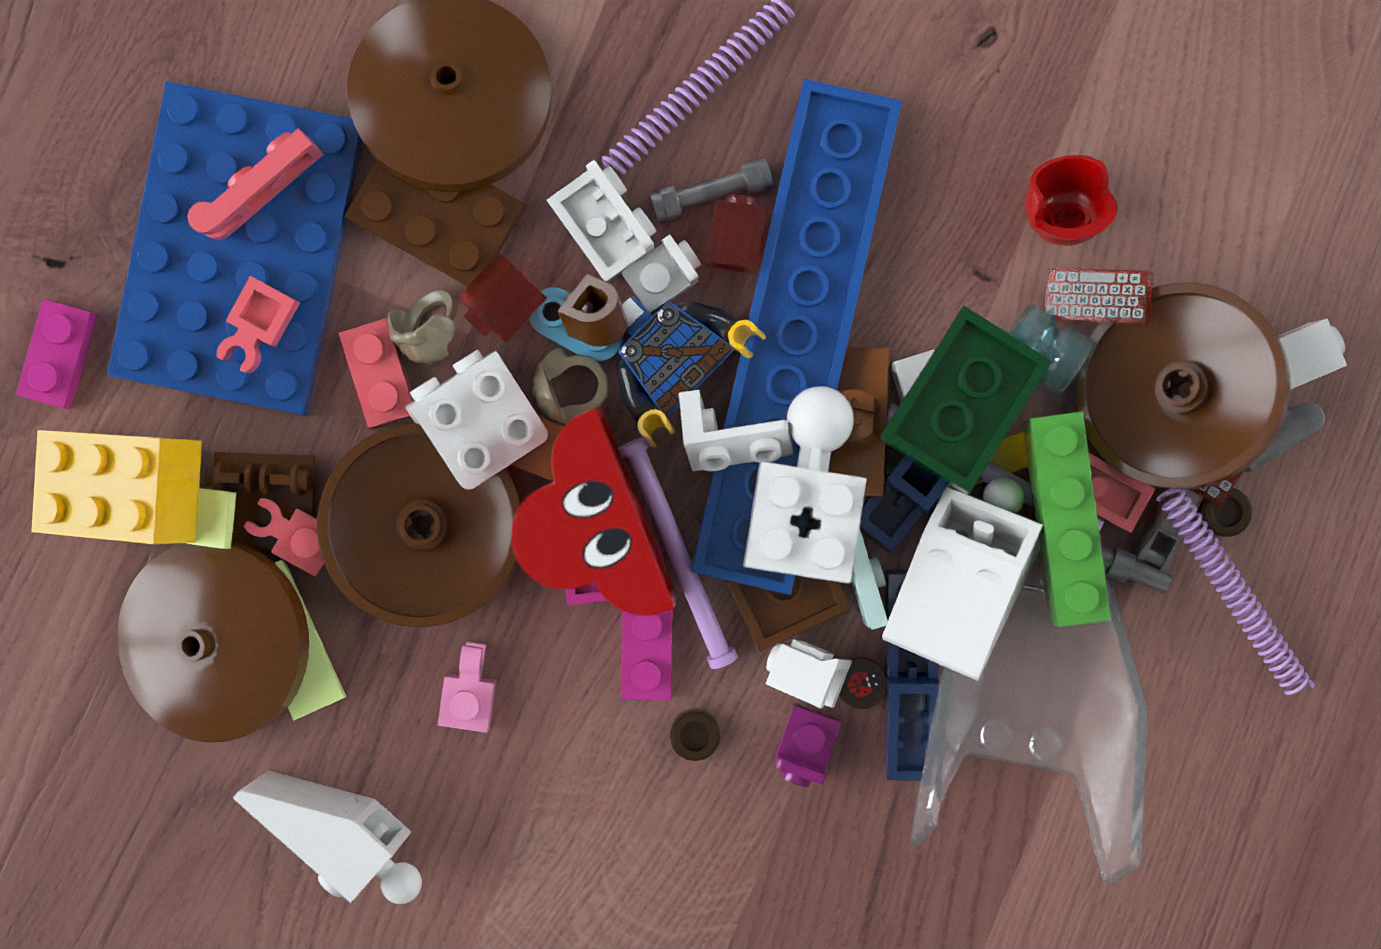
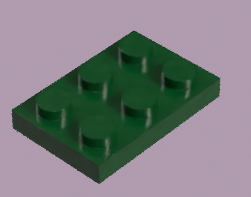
M963 306L878 439L961 492L969 494L1051 365L1052 360L966 306Z

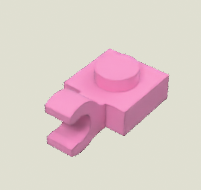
M467 641L466 645H463L461 649L460 675L447 673L444 676L438 726L484 733L489 731L497 680L482 678L487 644Z

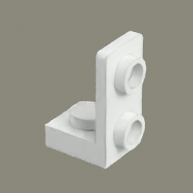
M699 390L679 393L683 441L692 471H719L729 465L754 461L769 463L776 461L780 457L793 454L792 441L786 420L718 430L714 408H704Z

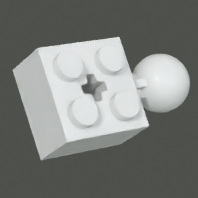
M817 386L806 389L798 394L792 401L787 413L789 433L800 446L797 467L767 462L759 464L743 566L851 583L867 478L828 472L831 451L839 448L849 438L853 429L854 415L850 403L840 392L829 387ZM803 508L810 510V518L817 521L816 529L808 530L806 538L799 537V529L796 526L790 525L791 517L801 515Z

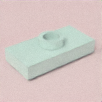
M859 528L851 583L863 622L868 628L873 630L886 626L888 622L878 588L886 586L878 558L869 559Z

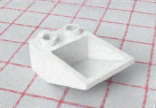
M997 478L991 481L984 489L983 501L949 487L944 490L925 527L883 632V640L972 679L979 680L1040 550L1043 525L1016 514L1024 502L1022 488L1017 482L1009 478Z
M269 770L239 790L233 797L235 801L318 873L320 884L333 896L339 898L343 896L351 903L375 875L381 879L383 895L392 903L406 904L414 900L419 894L422 878L417 868L405 862L394 863L390 859L410 835L411 831L375 799Z

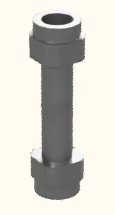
M764 158L741 164V171L678 191H675L674 185L659 189V191L651 193L650 196L657 220L660 223L683 217L682 210L746 190L749 196L764 192V190L774 186L769 166Z

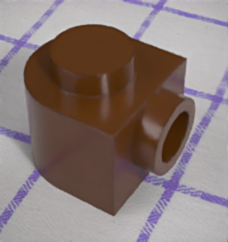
M586 274L578 286L565 297L562 306L557 311L568 336L596 347L607 346L616 342L625 333L628 325L627 316L616 289L610 283Z

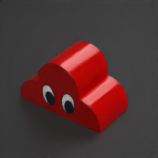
M603 407L594 408L576 416L561 430L555 441L551 457V467L555 481L533 492L519 507L514 517L511 531V541L515 557L522 569L531 578L550 588L576 589L595 582L605 599L626 613L652 616L667 612L675 608L676 591L624 460L617 449L618 445Z

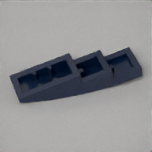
M887 570L885 612L887 620H889L908 570ZM885 641V675L887 678V690L885 693L886 780L937 781L941 683L938 679L939 664L888 641Z

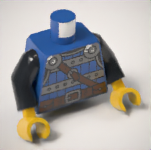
M631 296L622 304L628 320L626 332L631 338L618 350L622 359L618 363L616 373L623 403L638 424L639 433L651 447L657 446L652 439V433L659 427H666L671 435L675 433V429L668 418L680 407L679 393L697 390L734 354L735 349L745 358L753 356L744 347L745 341L753 335L759 336L762 340L766 338L765 334L755 324L748 320L740 321L718 307L688 300L677 305L668 301L654 315L634 296Z

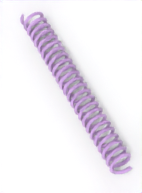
M771 0V6L764 5L763 12L756 13V19H749V26H742L741 33H734V40L727 39V47H719L720 54L712 53V61L705 60V68L698 67L697 74H690V81L683 80V88H675L676 95L668 94V102L661 101V109L653 108L654 116L646 115V122L639 121L638 127L640 130L632 128V137L624 135L625 144L617 142V150L609 149L610 157L602 156L605 168L610 166V163L622 175H626V170L616 156L629 168H633L634 164L624 150L636 161H641V157L631 143L644 154H648V150L637 135L652 148H655L656 144L644 128L651 132L659 141H663V137L652 121L666 134H670L669 128L659 116V114L662 115L673 127H677L676 121L670 115L667 108L675 113L680 120H685V116L680 112L673 100L680 104L689 114H692V109L680 93L686 96L696 107H699L700 103L692 95L688 86L703 100H707V96L700 89L695 79L703 84L710 93H714L713 87L707 82L702 72L709 76L717 86H721V81L715 76L709 65L715 68L724 79L729 80V75L722 69L716 58L721 60L732 73H736V68L727 59L724 51L732 56L739 66H743V61L735 53L731 44L738 48L746 59H751L750 53L742 46L739 38L744 40L754 52H758V47L749 39L745 30L750 32L761 45L765 46V40L755 30L753 23L761 28L769 39H773V34L763 24L760 16L766 19L776 32H780L779 25L770 17L767 9L773 12L783 25H787V19L778 11L775 3L779 4L790 18H795V13L785 4L784 0Z
M1170 489L1160 494L1156 501L1160 502L1166 496L1176 492L1181 493V496L1167 501L1162 506L1161 511H1170L1167 519H1176L1172 527H1181L1178 531L1179 536L1187 535L1183 543L1191 544L1189 552H1197L1194 559L1202 560L1199 567L1207 568L1205 576H1213L1210 583L1218 584L1215 591L1223 592L1221 599L1228 600L1227 608H1234L1231 615L1239 616L1237 623L1244 624L1242 631L1249 632L1247 639L1254 640L1253 647L1260 648L1258 655L1265 656L1263 662L1270 664L1268 670L1275 672V679H1281L1279 686L1286 687L1284 694H1297L1305 688L1307 683L1311 688H1314V682L1309 680V674L1304 672V667L1298 664L1299 660L1293 656V651L1288 649V643L1282 641L1283 636L1277 633L1278 629L1275 625H1272V619L1266 617L1267 611L1261 609L1262 605L1259 601H1256V595L1250 593L1251 587L1245 585L1246 581L1243 577H1240V571L1234 569L1235 564L1229 561V555L1223 553L1224 547L1218 545L1219 541L1216 537H1212L1213 531L1207 529V522L1201 521L1202 514L1196 513L1197 507L1191 504L1190 497L1185 496L1186 490ZM1183 500H1186V501H1187V503H1186L1185 505H1181V506L1175 508V507L1178 506ZM1188 508L1192 509L1191 513L1182 515ZM1194 516L1198 518L1197 521L1188 523ZM1200 524L1203 525L1202 529L1194 531ZM1204 533H1208V537L1199 539ZM1210 541L1214 542L1213 545L1206 546ZM1215 549H1219V553L1212 554ZM1221 557L1225 558L1224 561L1217 562ZM1226 565L1230 566V569L1223 570ZM1232 573H1235V577L1228 578ZM1237 581L1241 582V585L1234 586ZM1243 589L1246 590V593L1239 594ZM1248 597H1251V601H1246ZM1254 604L1257 606L1256 609H1251ZM1270 646H1273L1272 648L1268 649L1267 651H1264L1266 648H1268V647H1270ZM1279 653V654H1278L1277 656H1275L1274 658L1269 659L1271 656H1273V655ZM1284 661V662H1283L1282 664H1280L1279 666L1274 667L1276 664H1278V663ZM1291 668V669H1290L1289 671H1287L1286 673H1284V674H1282V675H1279L1281 672L1285 671L1286 669ZM1296 676L1291 681L1284 683L1287 679ZM1301 684L1296 689L1289 691L1292 687Z

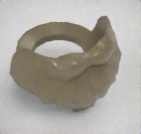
M443 290L432 291L419 299L409 312L400 309H393L388 312L387 321L390 339L395 343L396 347L400 348L401 353L411 361L436 365L449 355L447 344L452 340L455 330L454 319L457 314V303L453 296ZM437 305H446V316L443 314L432 315L425 324L419 327L421 319L431 308Z
M561 348L554 349L538 364L532 378L533 398L537 400L538 409L546 414L548 420L566 426L576 416L591 409L601 407L607 399L610 387L608 374L599 362L592 357L580 354L567 356ZM581 365L591 369L598 381L597 393L593 399L586 404L570 405L561 408L551 381L572 366Z

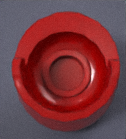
M1065 155L1049 160L1036 168L1030 177V185L1025 195V212L1030 226L1041 238L1054 245L1073 246L1093 238L1104 231L1115 220L1118 213V204L1108 190L1109 175L1103 162L1085 155Z

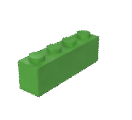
M1083 412L1030 418L1023 421L1022 424L1035 521L1043 525L1039 551L1049 623L1062 627L1111 621Z

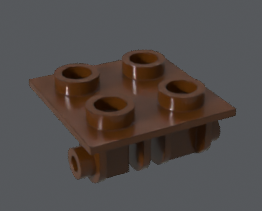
M215 452L214 467H207L205 470L206 487H213V490L236 493L231 540L233 542L249 546L260 553L273 554L271 551L278 540L271 535L257 537L250 534L244 528L248 520L261 527H265L271 522L272 517L269 510L257 504L260 498H268L275 501L280 506L283 516L289 520L297 508L313 516L315 456Z

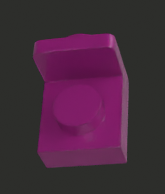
M793 703L773 759L775 768L782 770L781 778L802 787H809L811 781L823 785L827 776L825 768L841 726L840 719Z

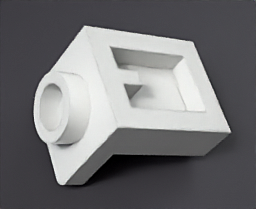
M671 235L662 239L661 245L621 272L641 304L651 314L699 282V276L695 269L701 265L700 261L685 240L676 244Z

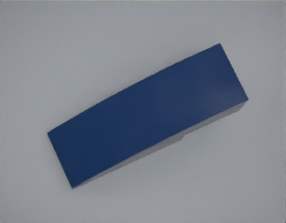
M905 455L898 460L886 476L885 498H867L862 505L860 531L887 553L893 552L923 513L931 508L949 485V483Z

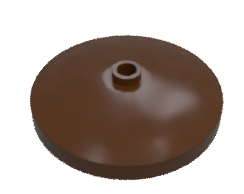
M410 0L399 5L380 18L363 37L352 59L347 83L350 114L355 128L369 153L381 166L399 179L412 185L435 191L455 192L477 189L494 183L513 172L532 154L539 144L548 124L551 111L550 73L544 52L537 39L514 14L489 0Z
M1188 282L1171 283L1147 289L1144 295L1132 296L1138 297L1137 306H1128V299L1125 301L1124 306H1117V317L1106 316L1089 338L1081 355L1076 377L1078 412H1083L1086 435L1098 453L1123 474L1140 482L1167 489H1195L1214 485L1235 476L1255 462L1277 435L1285 418L1290 397L1291 377L1286 352L1277 333L1264 316L1251 304L1227 290L1211 285ZM1121 308H1130L1129 318L1120 317ZM1133 309H1143V317L1133 318ZM1185 382H1193L1190 386L1191 394L1185 399L1179 396L1180 386Z
M418 423L387 428L364 439L353 447L335 467L325 485L319 503L317 516L318 543L323 561L331 578L341 592L361 610L382 621L407 627L439 626L454 622L473 613L487 603L507 581L517 562L512 547L511 531L514 517L521 506V500L516 485L506 468L473 489L461 487L421 425ZM420 516H430L434 523L430 526L431 532L429 534H423L417 529L416 523Z
M231 541V549L186 543L172 547L152 559L139 572L129 587L121 607L117 633L118 653L128 686L142 708L156 722L179 736L194 741L210 743L232 741L252 734L277 719L291 704L302 684L309 657V630L303 605L295 588L283 571L265 555L249 546Z

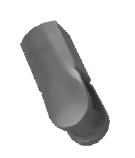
M1304 403L1286 411L1283 423L1272 443L1255 462L1243 471L1245 473L1254 471L1291 448L1292 444H1296L1318 431L1325 421V414L1322 408L1314 403Z
M1185 489V496L1190 497L1191 504L1195 505L1198 509L1203 497L1189 489ZM1180 492L1170 494L1162 499L1150 524L1133 549L1132 554L1136 555V561L1163 572H1167L1183 536L1178 535L1181 527H1172L1176 519H1167L1170 511L1165 512L1161 511L1167 501L1181 496ZM1183 500V501H1182L1178 506H1176L1175 508H1177V507H1179V506H1181V505H1185V504L1187 503V501H1186V500ZM1188 508L1182 515L1191 513L1192 509ZM1157 534L1168 539L1162 551L1151 546Z

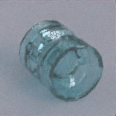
M1033 303L1024 309L1008 332L1013 337L1052 360L1051 365L1038 385L1055 396L1060 395L1074 379L1093 345L1092 339L1071 326L1058 329L1056 327V317Z

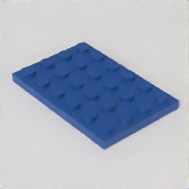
M168 81L165 82L107 376L308 416L347 218L344 216L350 207L362 147V140L352 118ZM299 128L324 153L323 156L229 237L223 240L212 239L205 234L195 231L190 226L188 213L191 207L198 202L212 203L229 188L227 185L228 181L237 171L246 166L254 167L268 155L266 152L267 147L281 134L286 132L292 134ZM250 276L300 302L277 346H270L262 341L259 347L261 361L258 368L251 374L240 370L242 363L246 359V353L242 347L236 348L228 361L217 357V349L220 343L230 336H235L238 327L230 324L226 319Z

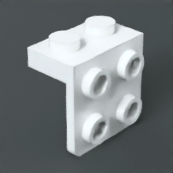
M478 349L453 364L452 366L457 374L440 384L437 378L433 377L409 392L414 401L405 406L413 421L421 425L459 485L465 489L477 487L544 443L548 437L547 429L497 351L482 356Z

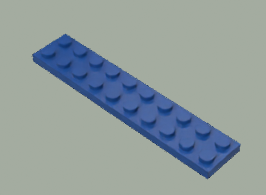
M803 79L748 320L755 324L765 334L766 338L762 340L759 336L753 335L744 343V347L753 356L745 358L743 355H740L724 429L779 420L787 421V413L792 401L804 390L823 386L837 391L902 105L901 100ZM791 437L793 454L780 457L776 461L769 463L797 467L800 446ZM754 461L729 465L725 469L714 471L691 572L791 595L795 579L794 574L743 566L760 463ZM803 508L801 515L792 516L790 519V525L796 526L799 529V537L802 538L805 535L810 512L806 508Z

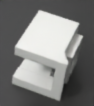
M793 640L791 644L778 643L773 647L767 660L766 669L770 673L766 684L819 708H823L824 705L834 708L852 661L833 659V653L802 640Z

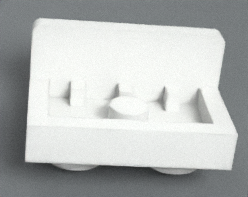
M593 160L586 165L587 171L548 198L547 202L601 278L609 283L619 276L623 270L655 249L650 236L657 231L640 207L631 212L621 198V195L627 189L611 166L602 171L596 161Z

